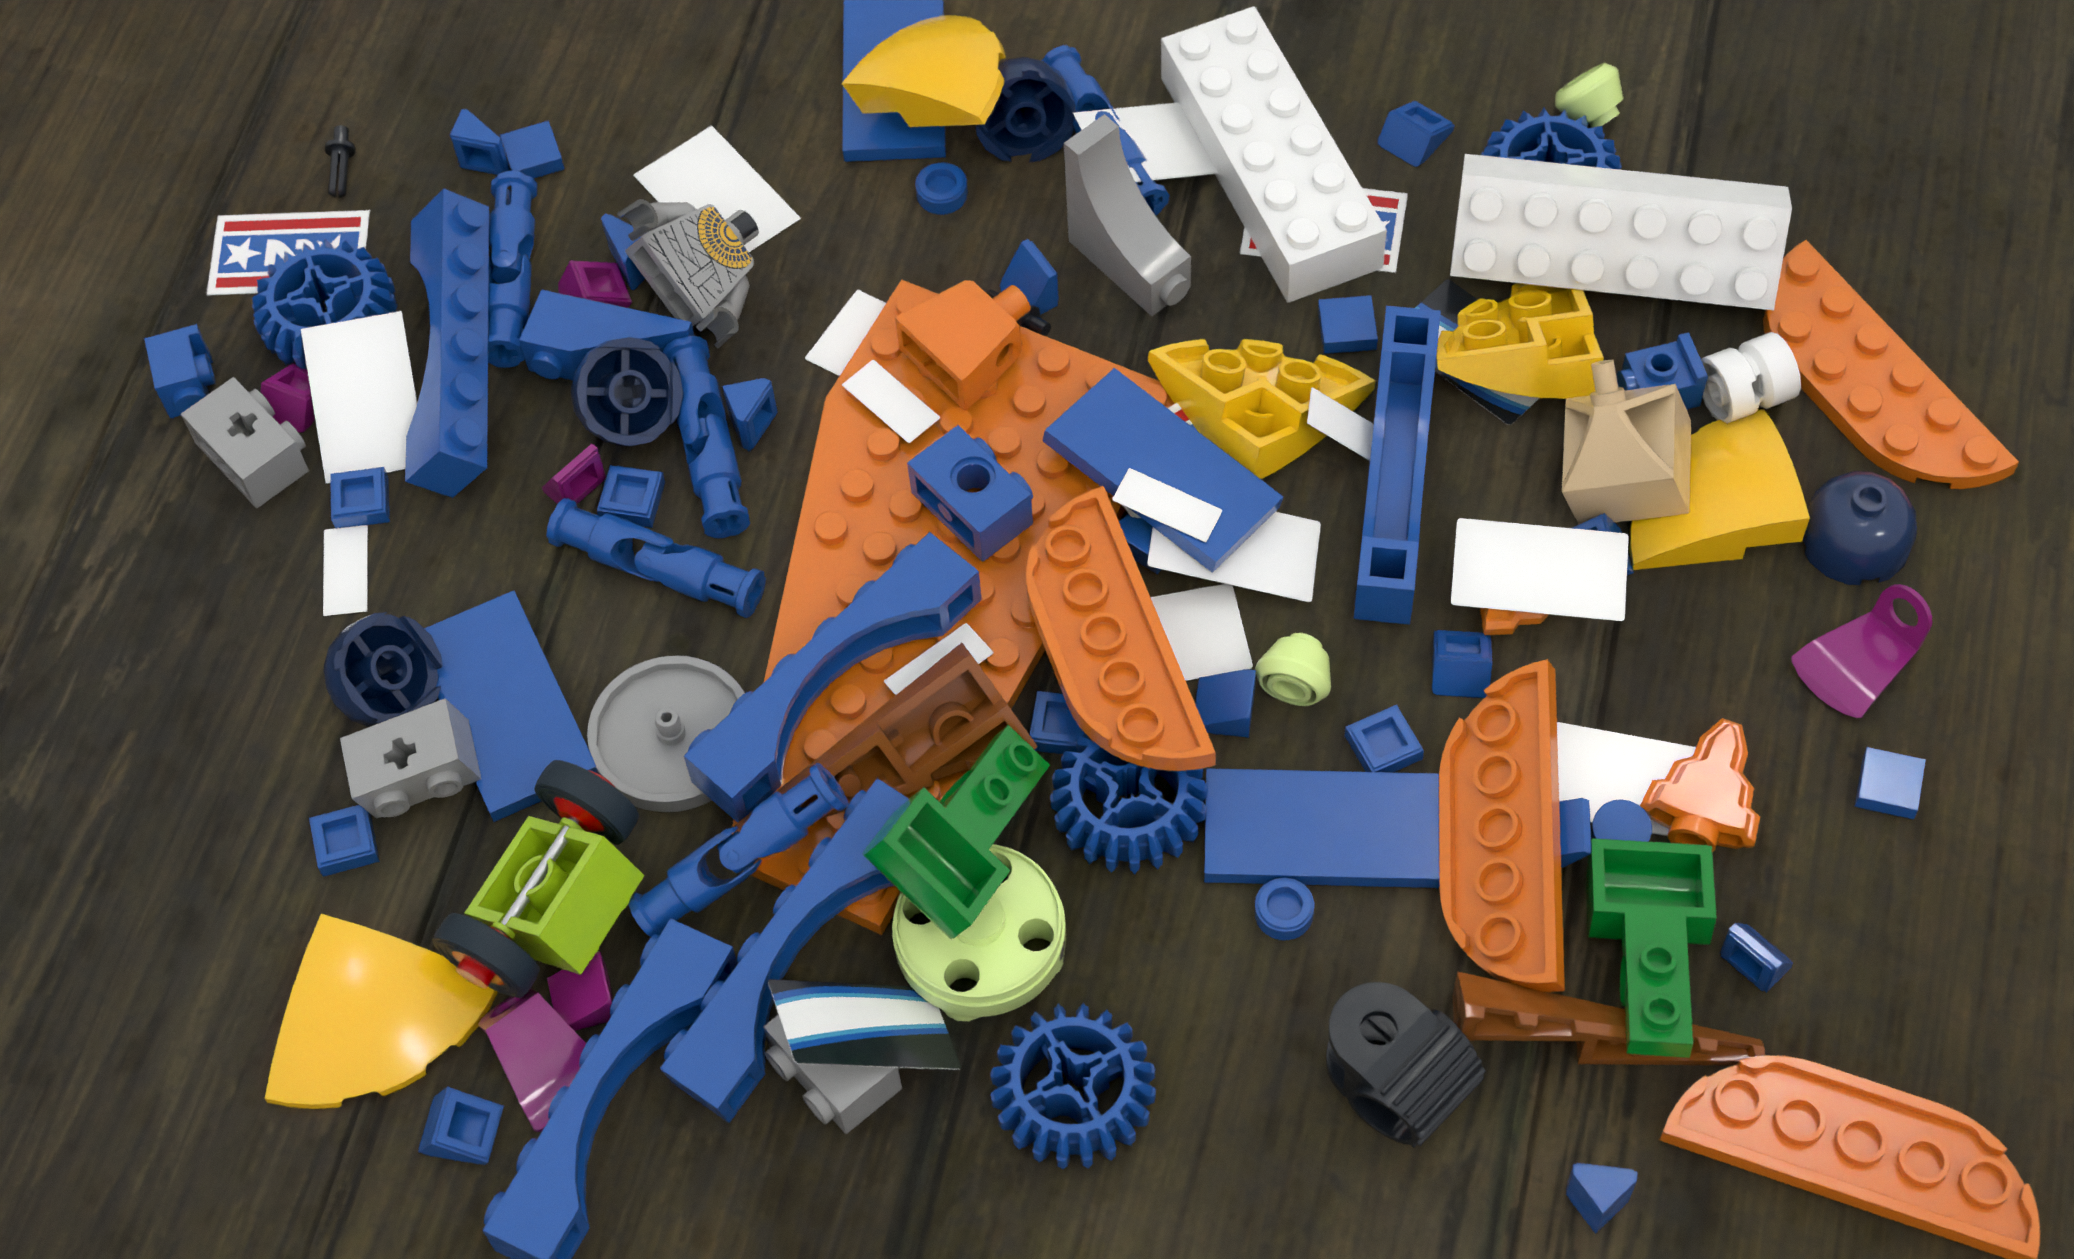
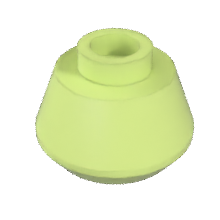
M1602 63L1576 77L1556 92V108L1561 112L1566 109L1568 118L1571 120H1577L1585 115L1587 123L1589 122L1592 128L1609 122L1620 114L1616 105L1623 100L1618 69L1607 63Z
M1293 633L1290 637L1278 639L1260 658L1255 667L1257 678L1264 691L1285 703L1310 706L1326 698L1331 690L1329 656L1322 648L1321 642L1308 634Z

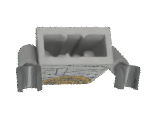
M638 199L619 211L617 216L619 218H627L633 226L634 231L628 234L630 240L634 241L639 238L625 250L626 254L674 318L692 322V327L697 324L696 328L700 332L705 328L710 329L715 334L717 340L714 346L720 348L739 329L738 319L750 287L746 273L755 264L753 257L744 245L759 233L755 220L744 210H738L725 220L716 207L711 204L696 209L688 202L649 203L644 199Z

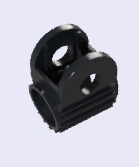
M1372 982L1356 986L1341 996L1331 1012L1329 1042L1326 1052L1328 1075L1337 1090L1348 1099L1352 1109L1363 1121L1379 1133L1396 1142L1411 1145L1413 1148L1417 1145L1421 1146L1485 1079L1483 1074L1486 1070L1481 1066L1482 1060L1478 1057L1472 1044L1460 1028L1445 1014L1436 1009L1429 1010L1412 994L1401 987L1383 982Z

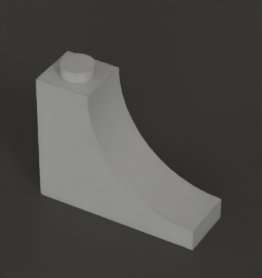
M1104 114L1064 142L1069 242L1149 315L1153 316L1165 306H1172L1178 303L1191 288V256L1173 239L1145 201L1126 162L1120 140L1119 126Z

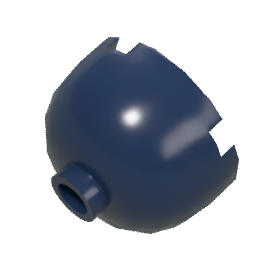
M1028 57L1012 58L1003 61L998 65V70H1000L1004 78L1001 94L985 124L975 125L977 137L988 152L1001 160L1012 162L1011 156L1031 154L1029 162L1041 161L1058 152L1063 147L1064 142L1071 138L1074 130L1073 120L1075 118L1073 113L1076 112L1073 94L1061 73L1044 61Z
M633 337L605 341L589 351L574 371L570 391L574 412L584 428L604 442L624 447L650 443L658 438V435L663 433L669 424H673L680 412L683 389L680 372L675 364L670 362L667 356L658 350L660 348L650 341Z
M1853 471L1829 479L1815 491L1807 506L1810 519L1803 537L1806 545L1805 555L1815 568L1826 577L1847 585H1860L1862 580H1873L1879 577V582L1889 580L1905 566L1916 539L1917 522L1916 511L1901 487L1890 478L1877 473Z
M387 612L373 613L348 625L329 646L324 663L326 689L334 705L350 720L371 727L432 704L438 698L441 685L436 687L438 681L437 669L442 668L441 654L431 634L414 619L406 616L398 618L391 614L384 615Z

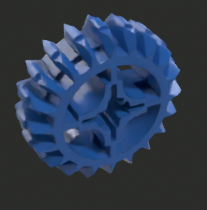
M1543 108L1538 117L1535 118L1523 111L1520 118H1518V123L1506 119L1500 131L1492 132L1491 137L1488 139L1487 147L1481 153V156L1621 170L1620 156L1615 155L1614 140L1604 139L1602 126L1587 128L1588 123L1585 115L1577 120H1571L1568 118L1566 109L1559 116H1550L1546 109Z
M324 239L318 249H311L304 243L302 253L295 256L284 251V263L282 265L268 264L269 278L257 280L258 294L252 297V308L255 312L253 314L255 318L254 325L258 334L261 335L265 347L272 354L277 353L278 358L285 365L295 362L297 367L307 369L301 329L397 312V302L394 295L396 290L392 279L387 275L384 265L380 263L378 258L372 259L371 254L364 247L354 250L346 240L336 248H333V245L326 239ZM323 300H326L325 303L327 307V312H323L325 311Z
M1082 735L1076 741L1077 752L1064 750V754L1061 757L1063 769L1055 770L1052 777L1053 788L1056 790L1050 795L1051 809L1057 812L1055 815L1057 830L1059 832H1068L1066 839L1071 851L1084 847V859L1088 861L1089 865L1099 857L1105 856L1106 868L1111 873L1116 869L1119 861H1128L1129 869L1134 874L1140 869V860L1148 859L1156 869H1159L1163 864V851L1179 858L1180 854L1183 853L1182 840L1194 842L1198 836V825L1196 823H1203V820L1206 818V805L1203 802L1208 797V785L1204 780H1201L1203 768L1187 771H1167L1139 766L1112 755L1094 741ZM1157 774L1161 775L1173 788L1176 794L1173 804L1164 800L1162 792L1154 787V778ZM1086 789L1096 793V800L1103 804L1104 815L1100 820L1087 809L1082 800ZM1139 791V796L1134 797L1133 794L1136 795ZM1128 794H1131V799H1127ZM1122 795H1124L1125 798H1122V799L1119 801V797L1122 796Z
M1084 1003L1077 1009V1017H1066L1064 1007L1058 1004L1054 1008V1020L1046 1022L1042 1015L1034 1012L1033 1016H1031L1033 1031L1029 1032L1024 1028L1015 1026L1011 1032L1012 1041L1015 1046L1001 1045L998 1050V1060L1003 1065L993 1067L991 1070L992 1084L999 1087L991 1093L992 1106L1003 1110L998 1116L1001 1129L1004 1131L1015 1129L1013 1143L1018 1149L1034 1142L1033 1157L1039 1163L1047 1158L1051 1151H1054L1057 1154V1165L1064 1169L1070 1162L1071 1154H1080L1082 1165L1088 1169L1093 1165V1151L1099 1149L1104 1157L1112 1161L1116 1157L1114 1140L1116 1139L1123 1144L1132 1146L1136 1141V1132L1132 1126L1146 1127L1149 1122V1111L1144 1106L1155 1102L1156 1090L1148 1084L1155 1079V1068L1151 1062L1143 1061L1147 1057L1145 1043L1143 1041L1130 1042L1132 1039V1028L1128 1025V1022L1111 1030L1112 1014L1108 1010L1101 1013L1095 1021L1090 1020L1089 1008ZM1070 1049H1084L1095 1053L1083 1056L1071 1052ZM1046 1057L1049 1062V1075L1036 1083L1037 1090L1024 1095L1023 1088L1030 1071L1039 1061ZM1062 1071L1068 1081L1072 1080L1076 1087L1083 1086L1084 1100L1079 1091H1074L1072 1086L1069 1084L1063 1086ZM1121 1076L1124 1083L1121 1094L1115 1104L1101 1116L1098 1111L1097 1097L1109 1089L1110 1081ZM1060 1115L1069 1116L1075 1119L1078 1124H1063L1050 1119Z

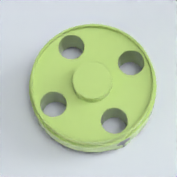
M993 844L989 850L1010 870L1007 875L1009 878L1000 884L973 924L955 938L949 939L932 921L923 925L909 922L912 916L921 911L901 892L895 907L892 924L893 942L897 961L905 979L922 998L942 1009L948 1017L957 1021H971L979 1017L999 1015L1025 1005L1047 987L1064 963L1066 946L1065 914L1057 890L1038 864L1022 853L1001 845ZM1034 938H1043L1051 943L1050 946L1041 951H1030L1023 947L1026 942ZM961 978H970L977 982L974 988L966 992H957L949 988L954 981Z

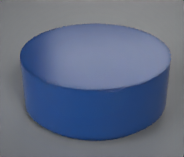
M943 162L931 164L921 170L916 178L917 200L920 206L930 213L943 215L955 212L967 200L966 176L959 167L953 164Z
M1620 799L1605 803L1598 809L1591 824V838L1649 842L1652 834V823L1647 812L1641 806L1629 800Z
M1277 878L1261 887L1255 900V919L1259 928L1266 935L1277 940H1292L1302 936L1310 928L1314 917V899L1310 890L1303 883L1291 878Z

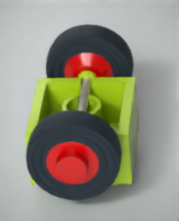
M562 760L550 762L539 776L534 787L539 799L561 818L559 824L528 816L465 911V915L451 913L442 922L433 938V944L437 950L457 967L456 971L466 980L481 988L486 989L490 987L500 993L516 998H522L537 979L540 968L534 960L581 975L595 953L598 952L600 944L622 910L630 902L632 894L645 876L612 845L623 843L635 827L639 818V813L635 806L603 776Z

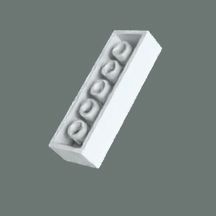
M1255 6L1161 38V79L1174 102L1179 103L1218 172L1215 174L1287 303L1382 269L1387 230Z
M1465 154L1450 276L1774 310L1792 211L1789 189L1785 186Z

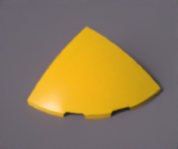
M942 15L905 27L879 43L859 61L841 84L863 114L899 112L909 127L984 125L993 111L1004 85V78L1000 70H998L1000 60L1006 58L1004 48L995 33L991 32L979 20L957 15Z
M1515 283L1512 286L1511 295L1508 299L1497 303L1492 299L1485 300L1480 298L1458 313V327L1454 331L1442 330L1438 338L1436 356L1438 370L1465 382L1498 392L1534 398L1568 399L1590 396L1592 392H1595L1591 364L1604 360L1594 335L1593 313L1583 290Z
M1199 339L1166 345L1151 350L1148 354V362L1174 404L1178 403L1196 430L1260 479L1291 463L1327 436L1307 424L1311 387L1349 410L1354 411L1374 390L1376 380L1359 370L1320 354L1313 363L1302 359L1284 356L1282 344L1261 340L1243 339L1236 350H1209L1206 340Z
M1760 409L1750 416L1728 424L1719 419L1701 427L1691 435L1689 513L1631 521L1629 552L1633 570L1743 559L1746 547L1802 542L1810 519L1784 441L1764 409Z
M321 914L305 951L281 1024L271 1064L265 1100L271 1104L292 1108H338L342 1106V1101L346 1098L357 1097L374 1091L382 1096H386L405 1088L426 1075V1066L451 1045L461 1047L479 1026L480 1020L491 1008L498 991L490 987L486 989L481 988L466 980L456 971L457 967L440 954L397 937Z

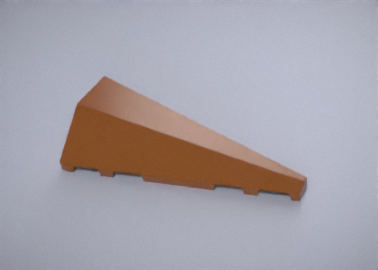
M961 642L776 792L784 794L810 775L809 770L811 766L820 763L836 779L844 791L848 803L861 790L867 792L877 778L902 795L920 790L923 787L926 788L934 785V780L967 769L970 770L995 735L1007 725L1015 730L1034 749L1038 746L974 657ZM811 796L809 799L800 804V807H806L811 802L816 800L818 796ZM846 808L842 811L833 809L822 818L843 812ZM752 811L734 825V827L737 826L739 828L736 831H741L742 826L749 819Z
M1457 971L1452 995L1454 1023L1468 1040L1576 1041L1578 1064L1737 1065L1741 1059L1765 1056V1049L1761 1039L1692 1024L1693 1047L1690 1058L1627 1054L1625 1009L1551 992H1542L1516 984Z

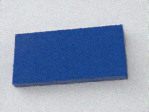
M844 0L843 81L859 61L891 35L919 21L944 15V0ZM843 86L844 162L946 157L945 126L909 127L899 112L863 114Z
M1115 368L1046 428L1042 441L1098 485L1104 486L1105 490L1112 496L1115 495L1125 474L1131 468L1222 509V513L1207 542H1203L1132 510L1212 573L1280 508L1283 496Z
M511 591L424 628L431 634L441 654L442 668L437 669L438 681L436 687L441 685L438 698L439 700L446 698L469 720L481 774V780L475 782L493 822L541 802L535 793L534 787L545 767L553 760L566 761L598 773L593 757L515 591Z
M1206 769L1208 797L1206 798L1204 882L1266 884L1277 878H1291L1304 885L1440 888L1439 774Z

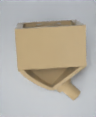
M1614 360L1592 363L1595 392H1592L1590 396L1566 399L1562 493L1578 524L1603 513L1614 522L1689 513L1691 419L1676 384L1625 391L1623 387H1618Z

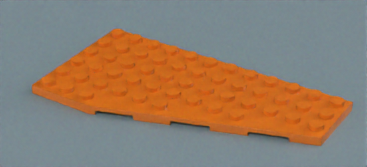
M901 279L825 399L764 682L771 677L773 669L782 658L789 654H796L812 639L815 630L824 620L829 617L836 618L853 602L855 594L865 583L871 580L876 581L892 567L895 558L902 549L910 544L916 545L929 532L979 571L982 600L943 636L913 640L884 649L855 664L831 682L810 705L795 730L784 762L782 784L777 790L896 696L884 683L885 679L965 623L994 652L982 661L979 666L1012 709L1045 651L1028 604L1026 564L1031 545H1036L1038 539L1048 527V519L1059 508L1075 497L1101 487L1042 441L1045 429L1113 368L1117 369L1153 398L1169 408L1174 405V402L1160 381L1020 327L1021 353L1018 359L969 409L964 411L899 349L895 317L937 295L935 292ZM872 360H875L940 416L938 421L911 443L906 442L842 386L845 381ZM957 425L971 438L979 437L983 439L994 452L997 462L1009 474L1016 472L1021 475L1033 493V498L1031 499L1033 524L984 562L968 549L911 493L907 462ZM972 488L967 490V492H979L983 489ZM1106 491L1119 521L1125 512V508L1113 501L1112 498L1114 496ZM969 769L934 780V785L925 789L940 801L945 793ZM919 790L905 794L904 796L910 799ZM845 811L816 821L813 826L808 827V835L788 850L766 857H759L758 860L761 859L762 862L751 876L782 890H785L791 884L797 886L810 869L808 865L809 859L817 845L826 837L832 839L846 821L844 820ZM735 820L733 821L732 827H734V825L737 823ZM895 886L878 890L847 906L837 915L882 935L894 915L900 891Z

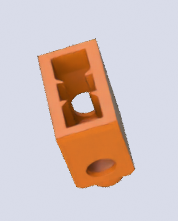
M964 280L895 317L899 349L966 411L1018 359L1021 353L1020 327L1017 320L1030 312L1029 301L1024 293L1014 285H1010L992 299L974 281Z

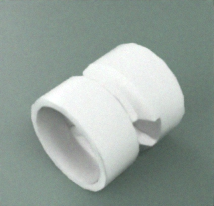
M1769 332L1748 340L1739 346V350L1727 348L1701 359L1708 374L1703 400L1716 420L1721 419L1728 424L1756 413L1759 406L1768 409L1794 399L1799 395L1801 379L1796 359L1786 341L1777 333Z

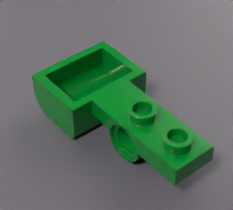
M1007 725L995 735L970 770L956 781L940 801L923 787L890 816L865 848L862 855L949 939H953L973 924L1010 872L989 849L1050 764L1015 730Z
M1591 838V854L1588 855L1586 872L1588 938L1622 940L1620 1002L1622 1006H1625L1627 1054L1690 1058L1693 1047L1688 944L1710 945L1717 919L1712 845Z

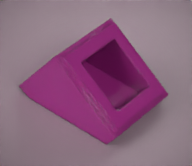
M569 261L558 283L560 294L625 308L630 307L632 303L617 263Z
M291 364L261 383V393L273 408L275 415L272 417L279 424L288 421L299 433L305 432L315 420L307 369Z
M590 444L542 486L543 492L557 504L563 498H569L578 504L606 479L598 448Z
M600 951L595 953L581 975L562 969L547 978L553 1009L574 1031L606 1023L611 1018L610 1008L614 998L607 967Z

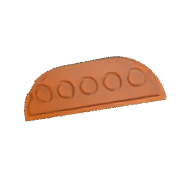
M1807 240L1798 244L1783 258L1774 310L1764 309L1765 334L1769 332L1777 333L1786 341L1798 365L1801 389L1867 459L1888 473L1903 480L1915 483L1916 479L1920 478L1934 482L1950 483V489L1981 487L2001 481L2014 474L2019 461Z
M1104 486L1075 497L1059 508L1048 519V527L1042 533L1036 545H1031L1026 564V587L1031 614L1073 718L1091 740L1107 752L1124 761L1147 768L1167 771H1187L1215 766L1216 752Z
M1547 659L1520 667L1493 682L1483 690L1487 696L1473 709L1465 721L1459 717L1447 739L1439 771L1440 899L1446 923L1454 939L1483 971L1502 982L1542 992L1565 991L1556 672Z
M1758 1056L1741 1059L1737 1065L1720 1070L1709 1077L1705 1075L1695 1082L1677 1102L1668 1117L1659 1140L2006 1259H2037L2040 1224L2033 1192L2029 1183H2023L2016 1168L2004 1154L2007 1148L1992 1133L1955 1109L1816 1062L1787 1056Z

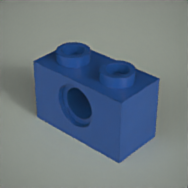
M959 425L907 462L911 493L982 562L1033 524L1031 502L1033 493L1028 483L1016 472L1009 474L997 462L994 452L983 439L979 437L971 438ZM972 488L983 489L979 492H967V490Z

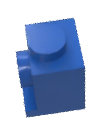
M197 324L144 339L154 387L170 418L181 416V413L209 394L208 385L216 383L211 363H213L212 356Z
M1684 333L1678 335L1676 342L1625 353L1622 370L1617 372L1616 377L1618 387H1623L1625 391L1676 384L1686 409L1700 407L1708 374L1690 334Z

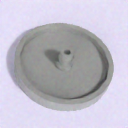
M689 656L658 657L646 660L625 670L602 691L589 718L587 732L588 747L599 775L609 780L635 807L645 810L678 812L696 808L712 801L691 782L684 755L688 752L692 741L701 732L707 729L712 730L730 714L734 703L745 694L741 686L730 674L717 665Z

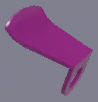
M1902 584L1891 585L1881 593L1871 612L1808 643L1791 657L1792 663L1798 676L1819 699L1842 714L1862 718L1879 695L1920 649L1932 627L1930 608L1923 597L1914 589ZM1894 599H1904L1914 607L1918 615L1917 625H1907L1896 616L1893 609Z
M530 988L522 998L510 996L495 1006L480 1020L479 1026L487 1034L535 1132H542L549 1121L548 1111L554 1096L563 1086H570L581 1068L579 1061L586 1043L538 992Z

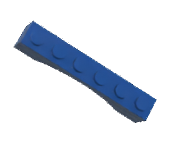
M443 189L411 220L410 263L419 271L426 287L430 310V337L424 380L416 410L406 435L405 482L453 498L487 469L489 207Z
M1386 306L1354 619L1410 625L1415 591L1440 310Z
M931 532L916 545L910 544L897 555L891 568L876 581L871 580L865 583L857 591L853 602L836 618L829 617L824 620L815 630L812 639L796 654H789L782 658L773 669L770 678L754 692L749 691L739 697L726 718L712 730L707 729L701 732L692 741L688 752L684 755L691 782L738 823L781 786L784 762L794 732L810 705L829 684L855 664L884 649L913 640L943 636L982 600L979 571Z
M878 778L867 792L861 790L853 797L844 813V820L846 821L832 839L826 837L817 845L809 859L808 865L810 869L797 886L791 884L781 893L773 908L774 917L761 934L755 932L745 941L737 956L738 965L725 982L720 980L709 989L701 1003L700 1010L702 1013L688 1031L683 1029L678 1032L665 1050L664 1060L666 1061L660 1069L675 1086L728 1123H730L765 1075L766 1034L763 1026L769 1022L770 1011L774 1003L768 981L771 979L782 980L804 945L826 922L843 909L878 890L894 886L862 853L890 816L909 798Z
M671 918L661 935L655 934L649 939L641 955L640 970L630 985L624 984L618 990L611 1004V1018L600 1036L595 1034L586 1043L580 1056L579 1066L581 1068L570 1086H563L554 1096L548 1111L549 1121L538 1139H530L522 1149L516 1165L517 1174L507 1191L499 1192L487 1208L483 1232L494 1251L510 1259H572L590 1228L585 1199L587 1164L595 1133L609 1103L629 1075L653 1052L670 1042L681 1030L686 1029L688 1031L702 1013L700 1007L706 993L716 982L720 980L725 982L738 965L732 946Z

